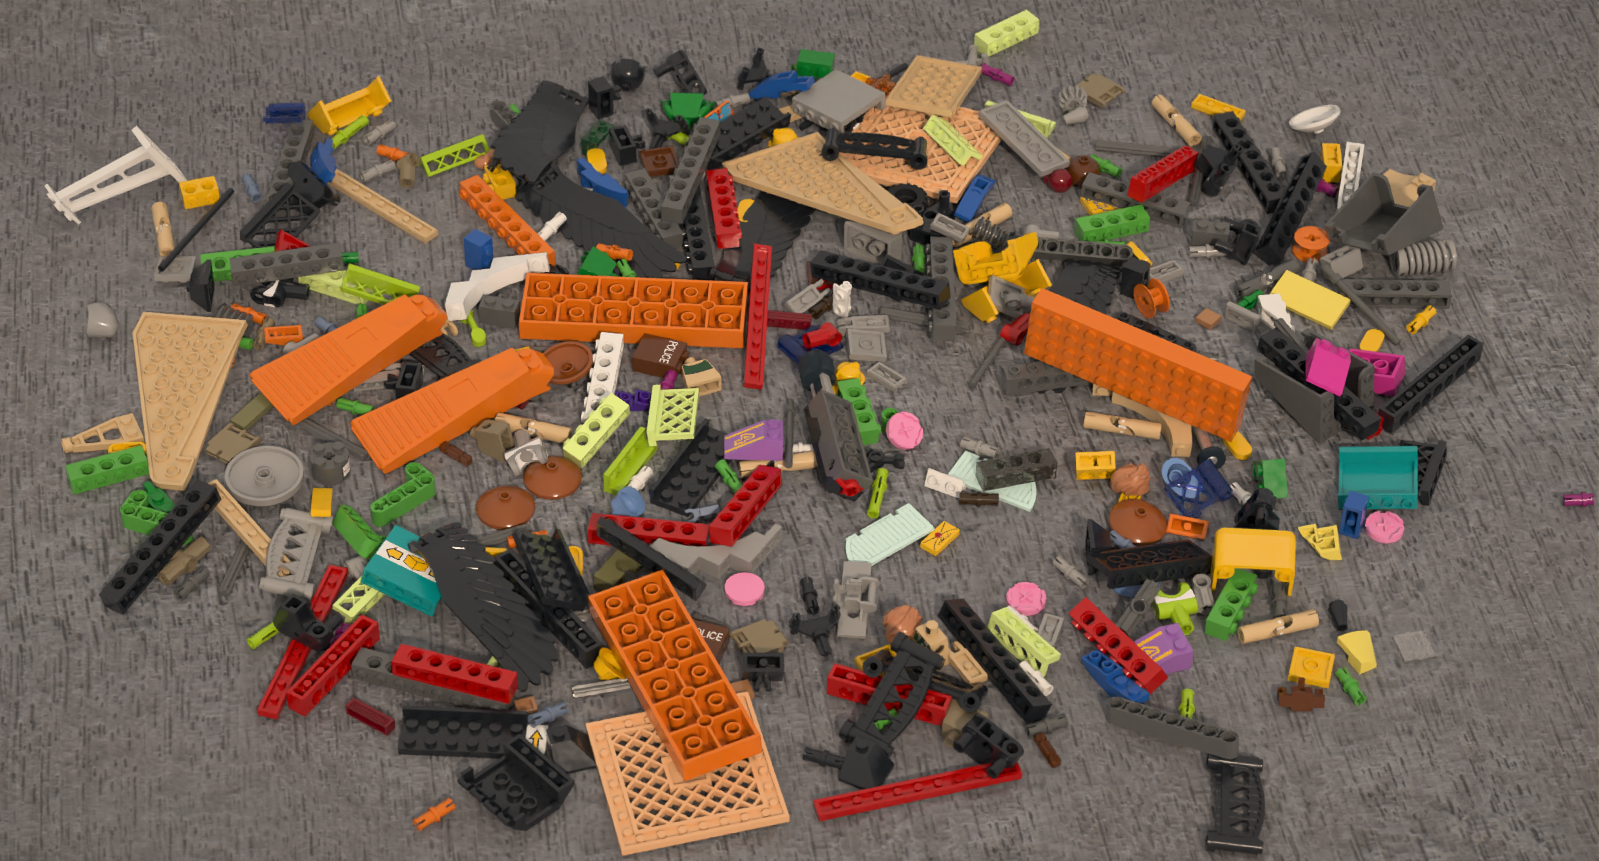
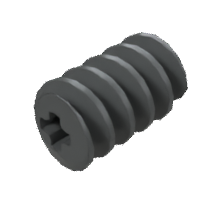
M981 217L975 224L970 236L975 232V239L982 236V241L988 239L990 245L995 243V250L1000 246L1001 251H1003L1008 244L1010 231L1003 234L1004 228L1001 227L997 230V224L990 227L991 221L988 220L984 223L985 218Z
M223 305L212 316L213 318L246 320L248 326L243 336L248 338L252 333L254 317L251 314L241 313L240 310H234L231 307L228 309L227 306Z

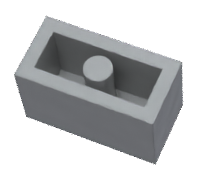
M1348 245L1320 258L1321 267L1327 264L1342 278L1355 274L1363 268L1360 249ZM1322 270L1323 277L1330 280V278Z

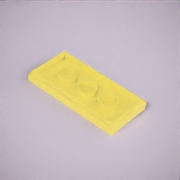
M1288 270L1285 271L1270 293L1280 294L1282 301L1286 303L1287 310L1330 330L1333 329L1350 304V299Z

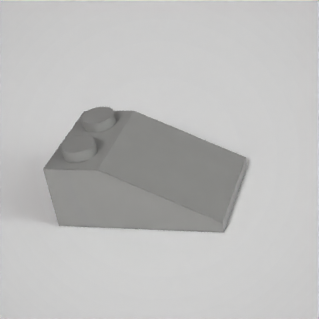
M846 221L844 223V251L878 265L881 264L886 254L900 260L902 232L893 235L890 232L859 224L858 222Z

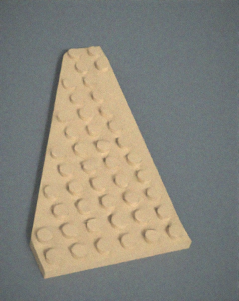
M818 132L722 163V169L727 168L728 175H732V179L736 183L780 196L799 204L858 222L859 224L890 232L893 235L923 225V218L907 203L900 202L840 153L834 161L825 160L821 155L825 139Z
M153 312L142 313L132 333L149 475L152 483L157 488L185 491L193 475L241 338L248 326L246 320Z

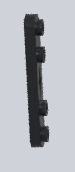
M1126 312L1117 313L1114 317L1117 320L1188 350L1197 351L1194 343Z

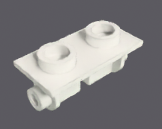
M844 281L840 286L835 283L833 284V312L843 318H848V313L851 310V297L849 295L851 294L852 285L848 281Z
M928 468L924 486L959 498V493L966 489L967 483H964V480Z

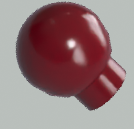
M1056 169L1051 174L1044 176V183L1057 193H1064L1072 186V176L1065 169Z

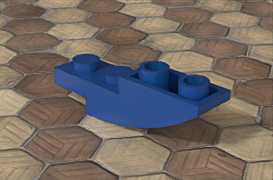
M796 70L781 72L757 84L750 91L749 97L756 100L764 97L776 99L783 92H791L793 90L804 92L809 90L815 83L814 77H798Z
M328 137L324 143L319 141L311 154L312 170L326 184L332 182L337 168L335 165L336 158L331 155L334 150L332 147L333 140Z
M583 157L577 159V174L581 177L582 187L593 188V192L616 199L624 207L628 206V192L618 184L616 179H613L609 174L602 176Z
M981 174L979 176L976 175L954 215L963 221H972L980 210L983 201L993 189L996 181Z
M1098 649L1081 657V661L1088 672L1111 698L1121 697L1141 704L1149 700V693L1123 674V668Z

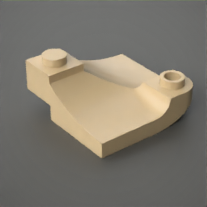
M1389 169L1383 174L1388 178L1395 204L1410 207L1419 198L1417 188L1422 184L1432 186L1433 191H1435L1436 180L1423 173L1418 176H1411Z

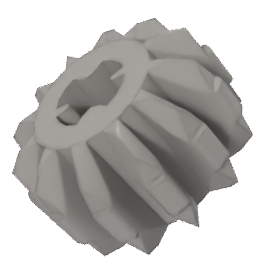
M1069 85V88L1063 87V90L1059 92L1058 103L1063 111L1067 110L1070 112L1078 106H1086L1087 93L1083 87H1078L1077 85L1074 87Z

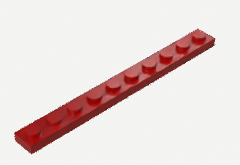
M754 244L743 387L762 390L772 246Z
M334 565L328 566L311 600L312 606L310 608L317 620L325 623L349 574L348 568ZM293 639L291 640L257 709L258 716L278 719L287 701L286 692L297 681L312 649Z
M1017 762L1013 768H1005L996 779H993L986 772L992 763L816 799L813 800V807L818 820L824 821L1022 779V771Z

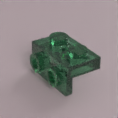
M599 120L581 138L582 155L587 157V152L590 149L597 148L606 139V136L609 134V128H613L614 125Z

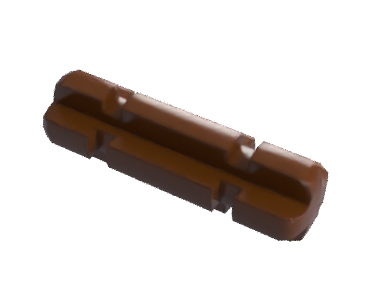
M447 441L440 444L441 452L461 462L464 466H469L472 463V456L453 445L451 446Z
M1036 734L1034 742L1046 760H1048L1052 768L1059 767L1061 765V758L1056 754L1057 752L1047 740L1045 734Z

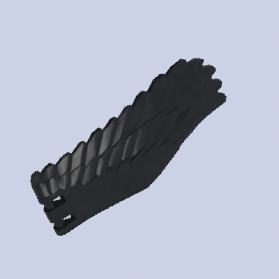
M542 81L541 86L536 90L537 93L522 108L518 118L514 119L513 123L508 124L506 130L501 131L498 134V138L491 144V149H495L493 152L494 161H501L500 167L502 170L512 169L515 177L521 178L525 176L529 184H534L541 172L551 162L567 153L574 146L576 125L589 103V97L580 96L578 92L571 89L567 90L564 86L554 82Z
M554 162L549 165L546 171L543 170L534 184L527 183L517 193V201L521 202L523 200L526 209L531 208L535 217L540 216L544 224L552 220L558 212L563 213L567 220L557 229L556 233L561 231L564 237L568 240L572 239L577 247L581 248L583 246L585 252L591 251L592 247H597L599 243L610 246L618 245L620 248L631 249L633 257L631 261L627 262L638 278L663 279V271L675 272L677 270L675 263L683 264L688 260L687 256L652 233L619 201L574 183L561 172ZM553 173L557 176L555 180L551 178ZM541 184L543 188L539 190L537 186ZM612 259L616 262V264L618 261H620L623 266L622 259ZM615 266L613 273L622 277L620 270Z
M762 191L744 213L742 219L748 222L740 221L742 239H739V247L725 248L721 263L717 268L713 267L711 269L709 277L718 278L720 281L748 282V291L750 292L754 244L772 246L770 278L774 277L776 274L775 270L782 266L781 260L786 257L787 250L793 245L792 240L801 235L800 229L809 224L811 220L810 215L816 211V208Z
M1068 259L1063 272L1048 291L1107 315L1106 306L1111 305L1110 294H1114L1113 286L1116 285V278H1119L1121 273L1120 268L1100 262L1092 264L1091 261L1080 260V262L1073 261V259ZM1031 357L1030 363L1040 362V360ZM1067 387L1056 388L1053 391L1054 393H1062ZM1047 390L1037 392L1039 394L1045 393Z
M455 522L439 527L435 530V533L429 532L420 537L419 541L408 543L410 552L422 556L430 567L444 604L492 654L502 669L517 672V689L519 692H525L528 689V682L539 686L541 683V673L547 676L552 674L553 666L551 661H558V653L553 645L556 638L548 628L540 624L542 618L538 613L525 606L526 599L513 592L514 585L506 580L504 572L494 565L496 559L484 552L486 547L478 543L474 535L468 534V529L462 528V523Z

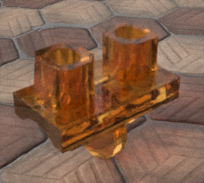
M888 73L884 74L880 79L870 77L865 82L884 92L885 98L886 92L890 94L896 85L890 81L891 75Z

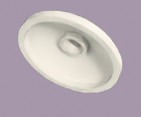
M1337 105L1314 107L1292 117L1289 125L1297 131L1320 133L1338 118L1341 111Z

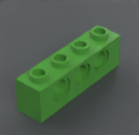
M1142 204L1075 218L1074 233L1079 241L1111 240L1148 232L1150 217Z
M273 246L200 254L201 265L205 261L211 260L214 282L222 280L232 281L231 258L275 252Z
M859 378L837 381L836 396L852 402L863 445L878 443L879 435H881V426L879 423H876V414L874 410H871L870 398L866 397L865 386L861 385Z
M142 445L65 465L67 479L73 495L149 474L148 460Z
M1235 568L1233 576L1228 579L1206 619L1204 634L1224 641H1228L1230 635L1235 634L1238 626L1237 622L1242 621L1245 613L1244 609L1249 608L1252 600L1251 596L1256 595L1259 584L1256 583V574Z

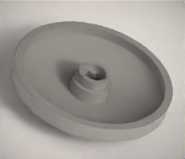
M259 446L245 450L235 456L225 470V483L230 495L236 500L252 506H270L284 502L299 491L304 481V470L301 460L293 452L277 446Z

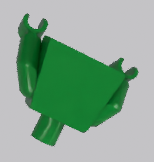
M670 93L668 101L661 99V108L667 117L675 123H678L676 116L682 115L683 119L687 121L690 131L691 126L697 124L700 117L704 118L709 112L714 110V101L711 103L707 102V100H704L703 94Z
M593 246L591 251H586L581 256L582 266L577 275L621 277L613 273L616 262L606 252H601Z

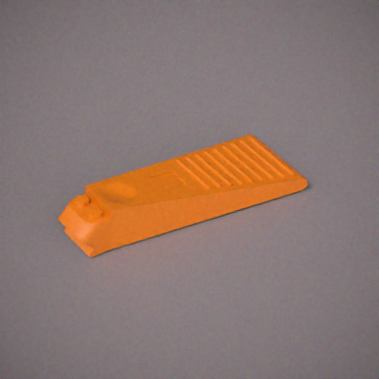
M404 294L252 371L250 378L253 384L286 421L296 425L423 344L441 336L443 332L440 329L447 320V314L430 297L414 295L408 298Z
M512 347L353 419L350 422L351 430L364 449L368 451L377 468L381 469L384 474H387L439 447L444 441L448 442L466 433L473 427L479 426L485 420L496 417L498 412L504 413L532 397L549 391L551 387L548 383L554 375V368L543 353L533 349L515 351Z

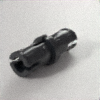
M803 577L800 580L803 591L802 599L806 603L807 613L812 614V608L813 614H816L820 610L817 602L818 593L814 589L813 579L808 577L809 583H807L806 577Z
M806 747L804 750L807 754L803 753V760L819 763L822 767L827 765L841 769L845 757L830 754L827 750L822 752Z

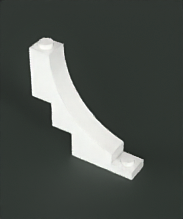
M547 252L493 258L490 269L472 270L469 281L451 283L445 302L448 321L467 319L472 308L482 300L484 295H489L502 287L526 280L527 273L549 272L550 266Z

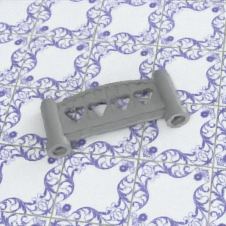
M287 507L286 509L282 508L280 520L283 521L270 541L266 556L267 576L266 578L261 577L259 589L289 597L294 594L300 598L307 597L311 601L315 584L308 583L309 574L321 532L330 534L334 515L330 517H312L310 512ZM295 526L304 534L292 536L289 534L292 530L290 527ZM292 540L300 547L286 549L285 546L288 544L286 541ZM283 554H289L297 560L289 563L281 562ZM279 568H285L293 574L285 577L277 576Z

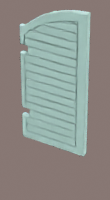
M968 451L962 454L948 473L950 476L964 480V483H967L966 487L974 491L989 494L999 493L1000 501L1031 512L1034 507L1036 485L1033 476L1025 473L1020 476L1017 470L986 458L981 461L979 460L980 456Z
M908 503L895 510V516L890 513L861 529V535L857 536L854 533L845 538L847 559L852 562L872 563L873 566L935 530V527Z

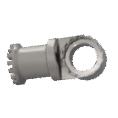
M1009 292V294L1004 296L1005 307L1009 310L1021 309L1023 307L1031 310L1032 302L1036 296H1029L1024 292L1020 294L1016 292L1010 294Z

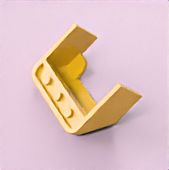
M376 77L366 88L325 105L322 100L319 101L307 115L324 135L328 134V136H331L338 132V129L351 124L361 115L366 117L371 115L373 117L379 116L383 113L382 110L392 101L380 77Z
M1039 259L1028 264L1021 275L1004 278L1008 282L1025 288L1026 295L1033 297L1037 296L1041 288L1046 289L1052 286ZM988 286L960 300L963 307L982 322L986 321L989 323L997 319L995 315L1000 313L988 294Z
M1221 528L1217 530L1210 572L1211 592L1216 590L1217 578H1230L1233 576L1235 568L1275 570V578L1278 581L1287 583V596H1291L1295 577V534L1290 531L1242 528Z

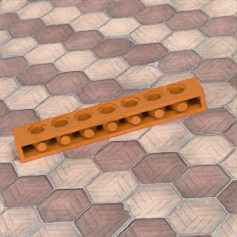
M478 175L459 182L460 190L458 193L460 198L465 200L472 210L474 209L479 217L484 219L488 226L494 229L498 236L503 238L508 246L517 252V255L547 252L549 264H552V266L556 265L555 251Z

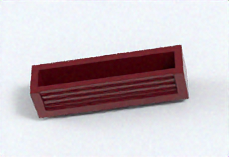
M768 310L767 327L811 331L812 314Z
M353 697L345 705L347 715L386 736L396 728L393 717L376 710L361 700Z

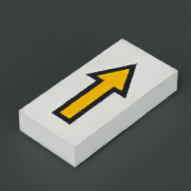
M527 725L526 739L546 755V729H548V725H538L534 728Z

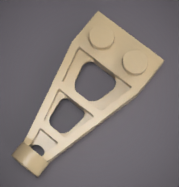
M133 413L112 418L78 435L61 439L65 454L70 452L108 450L110 445L117 443H144L143 434ZM111 429H117L121 437L119 439L106 440L103 434ZM96 435L100 441L85 443L84 440Z

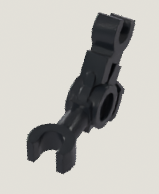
M872 448L865 451L871 473L876 468L884 466V464H892L898 469H904L905 454L899 453L894 457H888L880 451H874Z

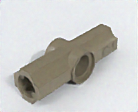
M200 536L184 550L179 549L170 562L158 573L157 578L162 584L168 586L184 572L191 573L195 569L197 561L211 550L210 544L205 538Z

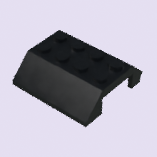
M521 734L504 743V756L475 775L471 766L461 772V777L457 780V783L466 791H469L477 801L483 803L486 809L493 815H497L496 818L505 826L522 831L529 830L557 811L575 785V781Z

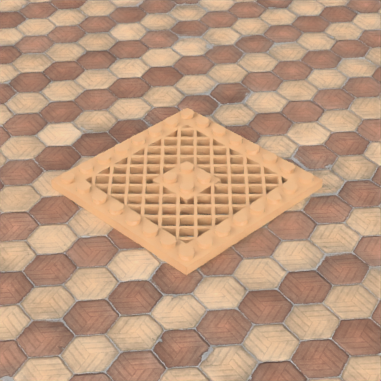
M885 88L882 91L885 93V98L888 97L892 90ZM887 105L883 110L873 106L864 115L862 123L852 132L886 134L915 140L920 136L924 137L927 140V166L924 169L916 170L910 165V159L884 156L871 157V155L850 153L840 154L878 184L890 187L895 184L899 185V183L915 184L923 188L927 196L939 199V192L941 190H948L950 192V202L957 203L1002 138L979 117V111L959 107L952 118L935 115L946 120L983 155L981 160L971 156L965 166H962L924 129H921L924 128L932 115L919 111L912 112L903 108L896 109ZM846 140L845 142L848 143V144H852V143H854L855 141H847V140ZM862 142L864 145H871V144H873V143H865V142ZM880 144L882 147H888V146H890V145ZM898 146L900 149L907 148V146Z
M748 691L737 693V696L761 735L762 753L748 757V762L740 760L732 763L730 767L724 766L687 781L683 780L669 753L664 751L666 748L646 712L585 723L622 856L789 822V814ZM641 736L648 738L646 742L639 739ZM621 740L627 742L625 747L618 743ZM653 742L661 744L659 748L652 746ZM633 746H636L640 748V750L638 752H635L631 750V748ZM646 751L653 754L650 758L644 756ZM625 756H629L632 758V760L630 762H627L623 760V758ZM659 757L661 758V763L656 761ZM638 761L645 764L642 768L636 766ZM739 766L745 770L741 773L735 769ZM653 767L657 769V772L654 774L648 770ZM717 770L723 772L724 775L720 777L715 773L717 772ZM632 771L637 775L633 778L628 776V773ZM732 776L737 780L735 781V783L729 781L728 778ZM645 777L649 779V782L646 784L640 780ZM712 781L717 783L714 787H712ZM743 782L750 784L747 789L740 785ZM655 783H658L662 785V787L659 790L653 787V785ZM722 786L729 788L727 793L720 790ZM634 787L641 789L639 794L632 791ZM703 790L709 794L704 797L699 793ZM735 792L742 794L740 799L732 795ZM647 793H650L654 795V797L651 800L649 798H646L645 795ZM682 794L688 798L686 801L679 799V796ZM716 796L721 798V801L717 803L712 799ZM660 798L667 801L665 805L659 804L657 802L660 800ZM748 798L755 800L753 805L745 801ZM695 800L701 804L699 807H696L691 803ZM729 802L734 804V807L730 809L725 805ZM639 803H642L646 805V807L644 808V810L638 808L637 805ZM673 804L680 807L678 811L670 809ZM706 806H708L710 808H713L714 810L711 813H709L704 809L706 808ZM652 809L659 811L656 816L649 812ZM687 810L693 814L691 817L683 815L684 812ZM665 814L672 817L669 822L662 819ZM644 819L651 821L648 826L641 822Z

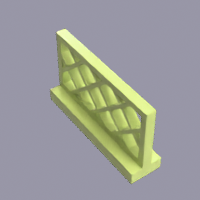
M653 385L647 425L649 446H657V441L694 439L699 388L661 390V385ZM687 395H694L689 399L686 398ZM665 396H674L670 400L665 398ZM679 400L682 401L679 405L675 404ZM688 405L692 407L688 410L683 409ZM669 406L673 408V409H671V410H669V411H666V410H665V409L668 408ZM677 412L682 413L677 417L674 415ZM686 417L690 418V420L686 422L683 421V419ZM667 418L671 419L667 423L664 422V420ZM676 423L680 425L677 428L672 427ZM684 429H688L690 432H681V431L684 430ZM665 430H669V431H670V432H668V433H662V432L665 431Z

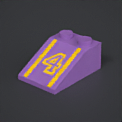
M776 419L763 420L725 435L724 459L783 461V421Z
M1178 623L1158 627L1134 641L1166 674L1192 667L1194 651Z

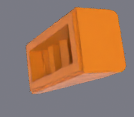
M302 326L264 327L265 343L284 346L291 341L298 343L303 340Z

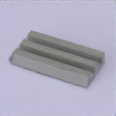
M940 213L937 214L930 226V229L947 237H952L953 240L961 244L971 229Z
M1175 260L1150 268L1149 281L1153 278L1161 282L1184 275V269Z
M1231 301L1226 304L1225 319L1254 333L1259 331L1260 315Z
M881 362L876 363L867 370L868 377L894 393L897 392L898 388L901 389L902 385L907 384V378Z

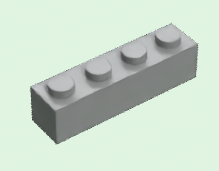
M399 370L379 372L353 388L354 392L385 388L388 374H394L399 377L400 372Z

